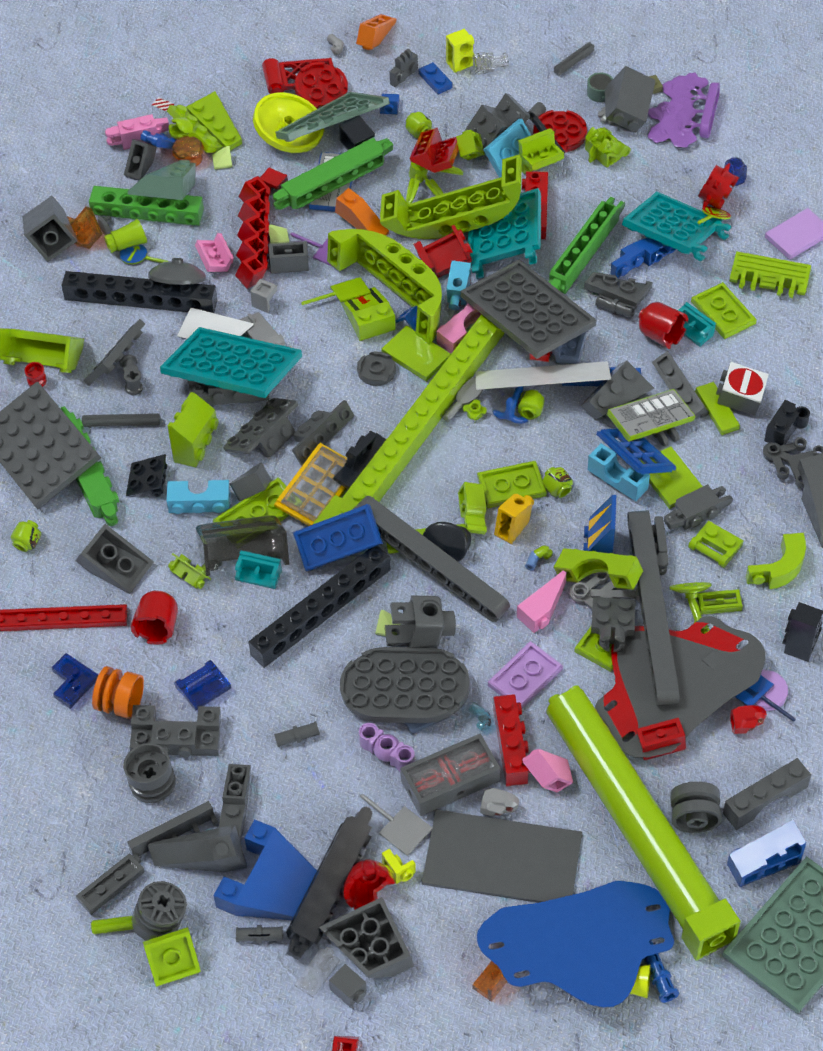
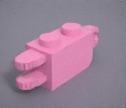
M150 114L117 122L118 126L107 128L105 135L109 146L122 144L123 149L126 150L130 149L132 139L141 140V134L144 130L151 132V135L169 131V122L167 117L154 119L153 115Z

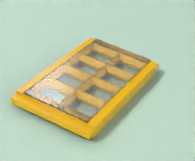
M319 443L279 496L274 506L308 526L313 525L334 495L341 497L345 492L346 488L334 481L333 477L344 467L347 458Z

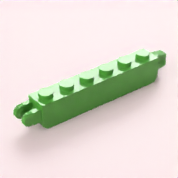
M372 138L281 184V189L273 194L275 209L281 210L288 206L292 209H299L383 166L384 156L393 150V143L388 138L380 141Z
M610 197L606 202L601 201L551 269L548 281L560 292L567 293L618 223L619 215L625 207V202L620 201L615 206V198Z
M65 406L61 407L60 409L91 444L87 432L83 433L82 431L84 427L81 419H76L74 413H70ZM100 461L93 464L77 477L76 481L95 518L103 517L107 525L114 526L118 523L116 512H118L117 503L119 498L116 491H111V481L108 476L104 477L103 473H105V470Z

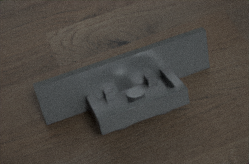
M343 400L332 412L320 410L314 412L311 418L300 425L293 434L295 441L299 443L292 451L301 466L319 443L325 445L355 416L346 400Z

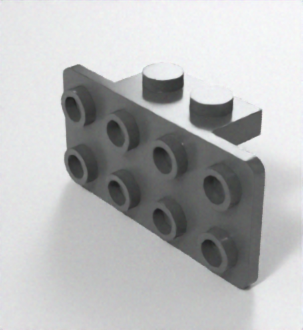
M279 398L268 400L266 405L256 412L248 423L241 426L240 431L235 436L227 440V443L223 446L226 452L246 455L258 445L265 457H271L296 432L287 416L298 406V403L295 400Z

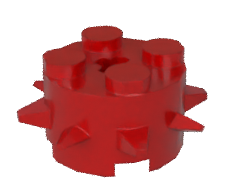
M730 163L725 168L716 165L698 194V197L704 201L703 207L710 204L720 210L726 201L723 198L727 199L732 192L730 186L734 187L739 177L729 172Z

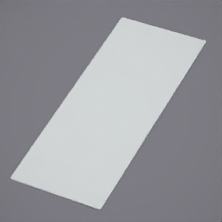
M607 361L475 372L476 390L611 379Z

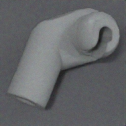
M330 34L327 37V41L333 45L331 47L332 53L338 55L343 51L344 43L335 35Z

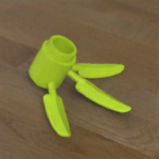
M411 162L409 169L410 181L406 194L407 204L413 202L419 184L424 180L435 196L444 194L434 179L429 180L427 178L428 170ZM452 166V168L439 171L455 175H463V171L454 166Z

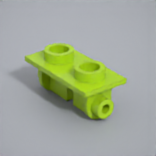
M172 553L176 557L174 561L172 560L168 564V568H170L172 573L180 578H183L188 573L184 580L194 588L201 589L205 584V578L211 580L210 577L205 575L207 570L198 564L196 567L190 565L192 560L183 554L178 557Z

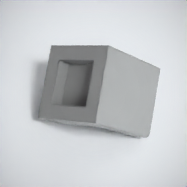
M260 279L250 291L252 307L268 313L270 311L269 300L277 292V285Z

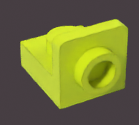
M390 849L382 852V864L391 872L396 884L401 881H408L414 876L416 864L413 860L403 865L400 857L397 854L394 855Z

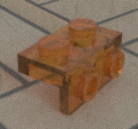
M86 206L75 219L68 217L78 240L74 244L90 249L102 235L92 208Z

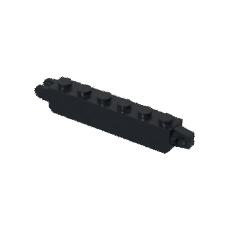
M367 806L361 808L355 817H347L340 824L286 930L287 937L290 939L286 954L294 959L299 960L307 949L313 944L317 945L323 936V932L320 931L319 927L328 923L332 918L333 912L330 910L333 904L337 905L343 895L340 890L345 885L352 866H355L362 857L359 854L361 848H366L372 837L368 835L372 828L368 824L373 813Z

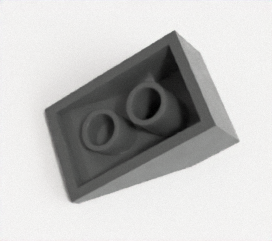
M107 524L102 526L75 560L91 574L128 594L131 593L154 563L153 560Z

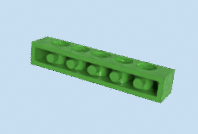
M93 186L89 199L91 215H109L110 217L200 226L204 211L203 198L186 195L183 200L128 195L129 189Z

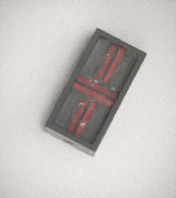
M480 733L401 767L400 773L404 788L419 815L423 816L500 782L501 768Z

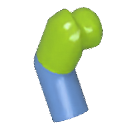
M546 545L535 549L528 557L525 564L526 569L530 571L535 570L539 559L542 557L546 560L551 558L553 551Z

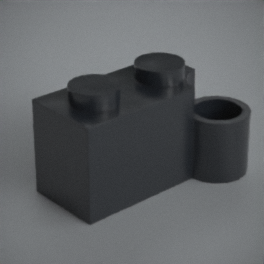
M784 400L767 425L764 441L767 443H777L780 446L785 445L796 428L803 429L808 425L809 409L803 406L796 408V404Z

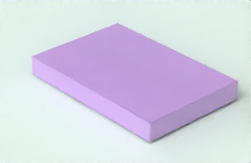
M807 208L766 232L765 238L790 260L823 240V221Z
M530 641L488 681V686L500 696L515 694L516 702H520L523 709L563 670V665Z

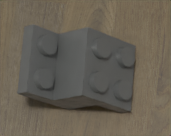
M505 93L496 108L481 105L465 131L473 130L481 134L484 149L515 121L523 119L524 123H526L531 115L510 94Z

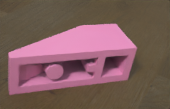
M563 570L517 606V618L533 633L539 629H544L549 624L566 585V572Z

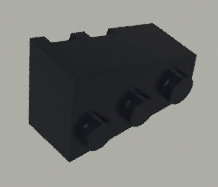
M801 602L798 603L796 610L791 609L785 629L786 634L782 642L785 645V654L807 662L809 661L822 630L823 610Z

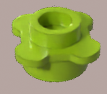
M477 399L473 400L469 405L463 406V411L467 412V416L472 420L480 419L487 412L486 407H483Z

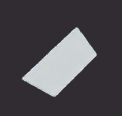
M190 308L177 336L188 339L198 327L241 336L254 324Z

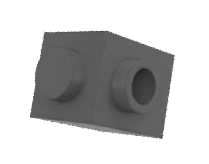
M346 964L329 979L330 990L349 1007L355 1002H361L366 996V981Z

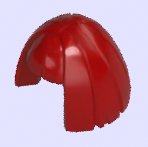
M371 859L362 860L351 869L345 881L344 898L346 903L356 910L377 900V891H380L386 885L394 884L395 880L388 868L382 863Z

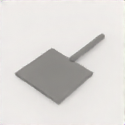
M364 794L360 795L364 801L390 820L379 834L407 856L433 829L405 806L392 817Z

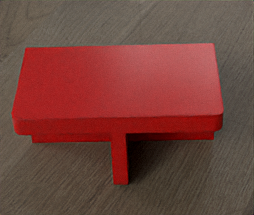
M679 718L636 729L643 752L681 743L672 752L652 757H643V760L686 749L685 733Z

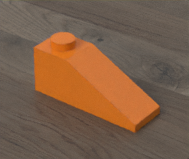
M380 14L360 23L356 44L361 45L366 50H372L379 46L397 19Z
M350 188L336 198L335 213L356 229L374 231L383 235L389 234V230L381 225L380 219L364 199Z

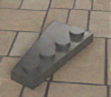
M139 319L125 332L116 345L105 355V358L93 369L94 371L83 380L88 386L103 373L109 374L115 367L113 363L119 362L124 356L122 352L128 351L134 344L132 340L138 339L143 333L141 329L145 323Z

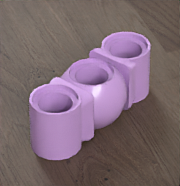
M365 723L360 727V746L364 750L375 754L379 760L384 762L390 761V765L396 767L399 772L401 767L415 762L413 748L404 745L403 742L399 743V740L394 735L384 734V731L378 729L373 723ZM386 746L391 747L390 749H383Z

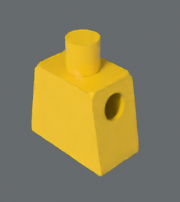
M513 494L498 508L494 535L512 544L530 521L531 510L534 505L533 498L528 495L523 497L519 494Z

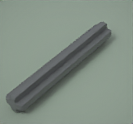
M158 413L83 415L81 422L84 427L160 425L161 417Z

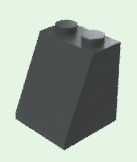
M625 66L605 87L606 119L636 133L647 120L655 79Z
M50 196L22 216L24 236L47 262L78 241L63 207L53 196Z

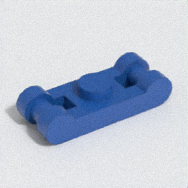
M144 130L141 134L142 141L160 148L175 150L179 143L177 139H170L163 133L151 135V132Z

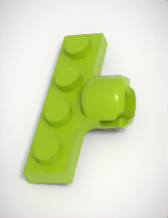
M169 105L167 112L174 118L171 121L176 123L169 125V134L172 138L180 140L192 138L206 153H216L222 149L223 146L207 131L206 127L197 121L195 116L190 114L185 106Z

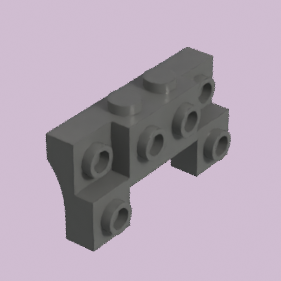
M188 381L189 394L191 392L196 393L210 406L269 400V394L266 398H260L254 395Z
M133 705L130 751L141 744L154 743L162 746L168 755H179L181 757H189L190 755L219 756L220 707L198 706L197 722L155 721L156 708L154 705Z

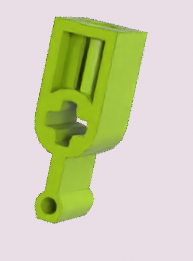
M464 482L458 491L460 514L464 518L465 528L470 533L485 535L487 527L484 518L486 514L483 484Z

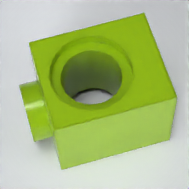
M466 130L461 135L456 136L461 158L472 160L485 155L481 134L473 130Z

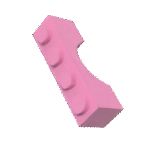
M467 304L461 312L455 314L450 321L438 328L437 344L452 354L467 334L466 328L475 323L481 313L470 304Z

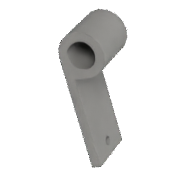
M259 312L249 313L247 317L239 319L254 324L246 331L251 339L282 346L285 345L283 336L281 334L278 335Z

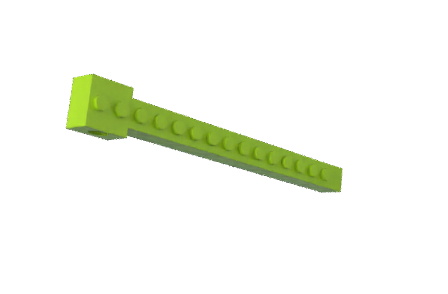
M480 315L342 498L334 495L313 524L352 510L365 496H371L380 502L456 400V395L460 388L474 376L475 372L505 333L485 316Z

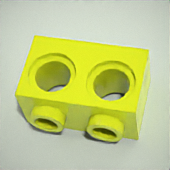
M465 28L446 35V63L454 73L473 66L474 38Z

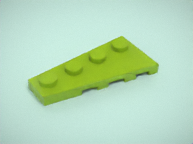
M216 91L186 106L190 114L195 116L197 121L207 128V131L217 139L223 148L230 146L231 151L242 144V139Z

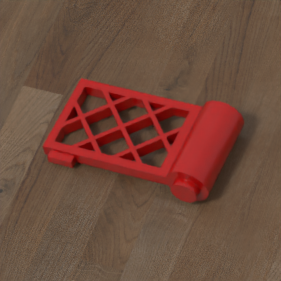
M274 58L266 59L262 63L268 93H282L285 90H295L294 83L288 84V81L290 79L295 80L297 76L295 74L300 72L302 67L313 62H325L324 64L333 66L332 58L279 62ZM285 68H292L294 70L289 72Z

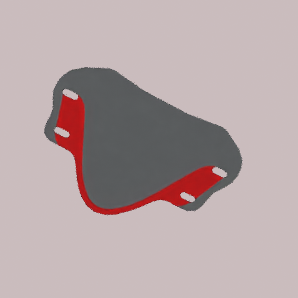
M713 616L702 617L683 631L669 630L679 688V704L656 705L644 626H635L634 636L625 637V645L620 651L614 652V644L611 646L615 685L613 689L597 701L595 709L608 725L611 734L624 753L633 757H652L672 752L681 743L643 752L636 729L679 718L686 738L694 728L728 700L751 687L759 680L765 664V649L762 643L752 634L731 628ZM707 624L713 625V628L707 633H701V629ZM742 640H748V644L741 650L736 649V645ZM713 650L719 654L714 670L702 661ZM611 701H617V705L610 711L604 709ZM629 732H635V736L628 742L622 740Z

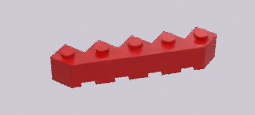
M259 176L246 181L238 196L244 203L238 214L243 223L237 234L242 243L236 254L241 260V264L235 276L247 289L262 279L268 268L267 236L269 233L270 188Z

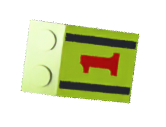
M376 287L369 288L370 294L340 302L359 341L396 330L395 314L387 299Z

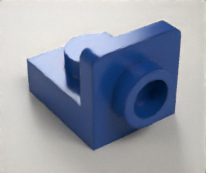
M382 93V96L389 98L390 104L380 107V114L398 115L400 94Z

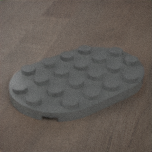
M373 648L362 652V656L356 660H351L344 668L340 678V692L346 707L356 716L373 722H438L455 714L466 702L470 691L469 674L464 663L456 659L454 654L437 648Z

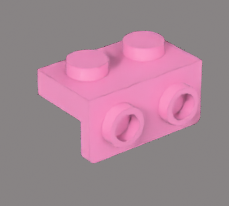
M217 233L214 241L197 240L195 247L207 272H228L230 265L233 263V254L230 252L222 233Z

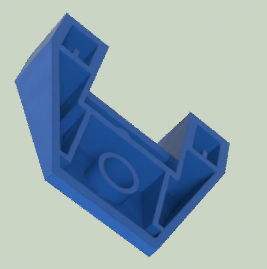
M254 819L244 839L246 850L259 855V858L245 884L225 876L222 878L213 895L215 906L235 916L292 920L317 870L275 827Z

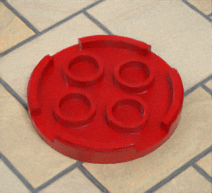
M313 62L302 67L294 83L296 95L306 99L317 109L343 96L348 90V82L344 73L338 67L335 68L324 64L325 62Z
M550 110L538 117L547 129L551 128L554 131L555 140L565 152L573 151L585 142L587 136L586 122L577 113L569 110L566 112ZM535 125L533 127V135L540 132Z

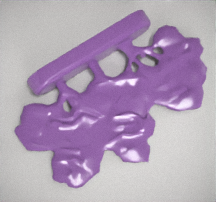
M696 72L688 73L686 76L679 75L671 81L662 84L663 92L670 96L672 100L670 102H661L656 108L649 109L648 115L650 118L659 120L660 123L651 127L648 138L652 139L655 143L670 138L675 147L687 148L689 144L697 141V137L692 133V129L700 127V137L709 139L720 95V83L712 82L707 95H704L701 89L706 87L709 81L706 78L698 77ZM691 90L697 91V92H698L697 95H699V96H695V95L691 94L690 91H691ZM698 99L706 100L704 110L693 108V103ZM697 113H703L701 123L692 121V118Z

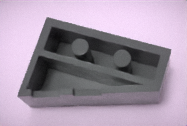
M626 360L610 373L611 379L604 380L581 406L594 419H597L607 414L608 409L624 405L655 388Z

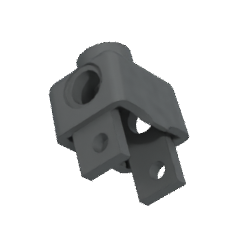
M411 595L409 602H391L392 624L404 625H385L387 646L438 649L441 636L455 635L454 611H442L441 599L438 596ZM392 632H397L399 635H393Z

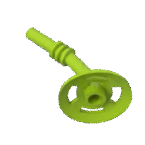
M695 582L669 586L670 590L685 594L694 623L702 618L696 597H698V592L708 589L712 586V583ZM708 624L701 629V633L705 634L709 631Z

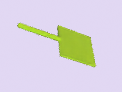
M358 277L330 286L333 291L332 293L303 301L301 305L335 295L340 302L370 294L371 291L362 278Z

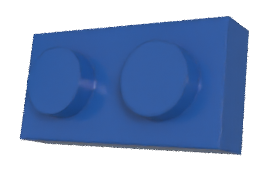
M434 62L418 69L419 75L437 95L453 88V83Z

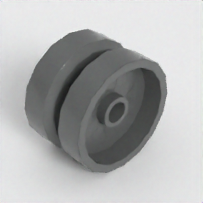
M702 781L687 782L671 790L672 825L676 829L689 833H701L713 830L721 824L720 790L717 786Z

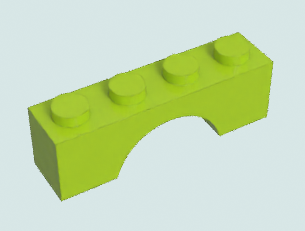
M563 548L554 565L557 575L563 570L566 572L567 582L578 583L590 574L603 572L609 575L615 588L634 590L643 572L638 558L632 555L627 556Z

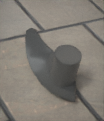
M98 215L99 228L104 235L110 234L112 231L108 223L112 221V218L109 215L105 217Z

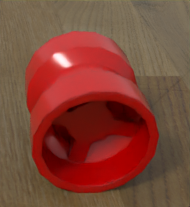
M39 362L29 363L24 369L29 387L37 381L43 387L47 382L43 365Z

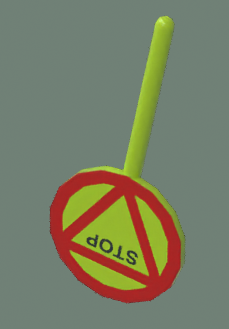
M706 206L702 208V212L709 216L699 220L697 223L701 224L712 217L730 219L731 215L722 209L719 210L715 207Z

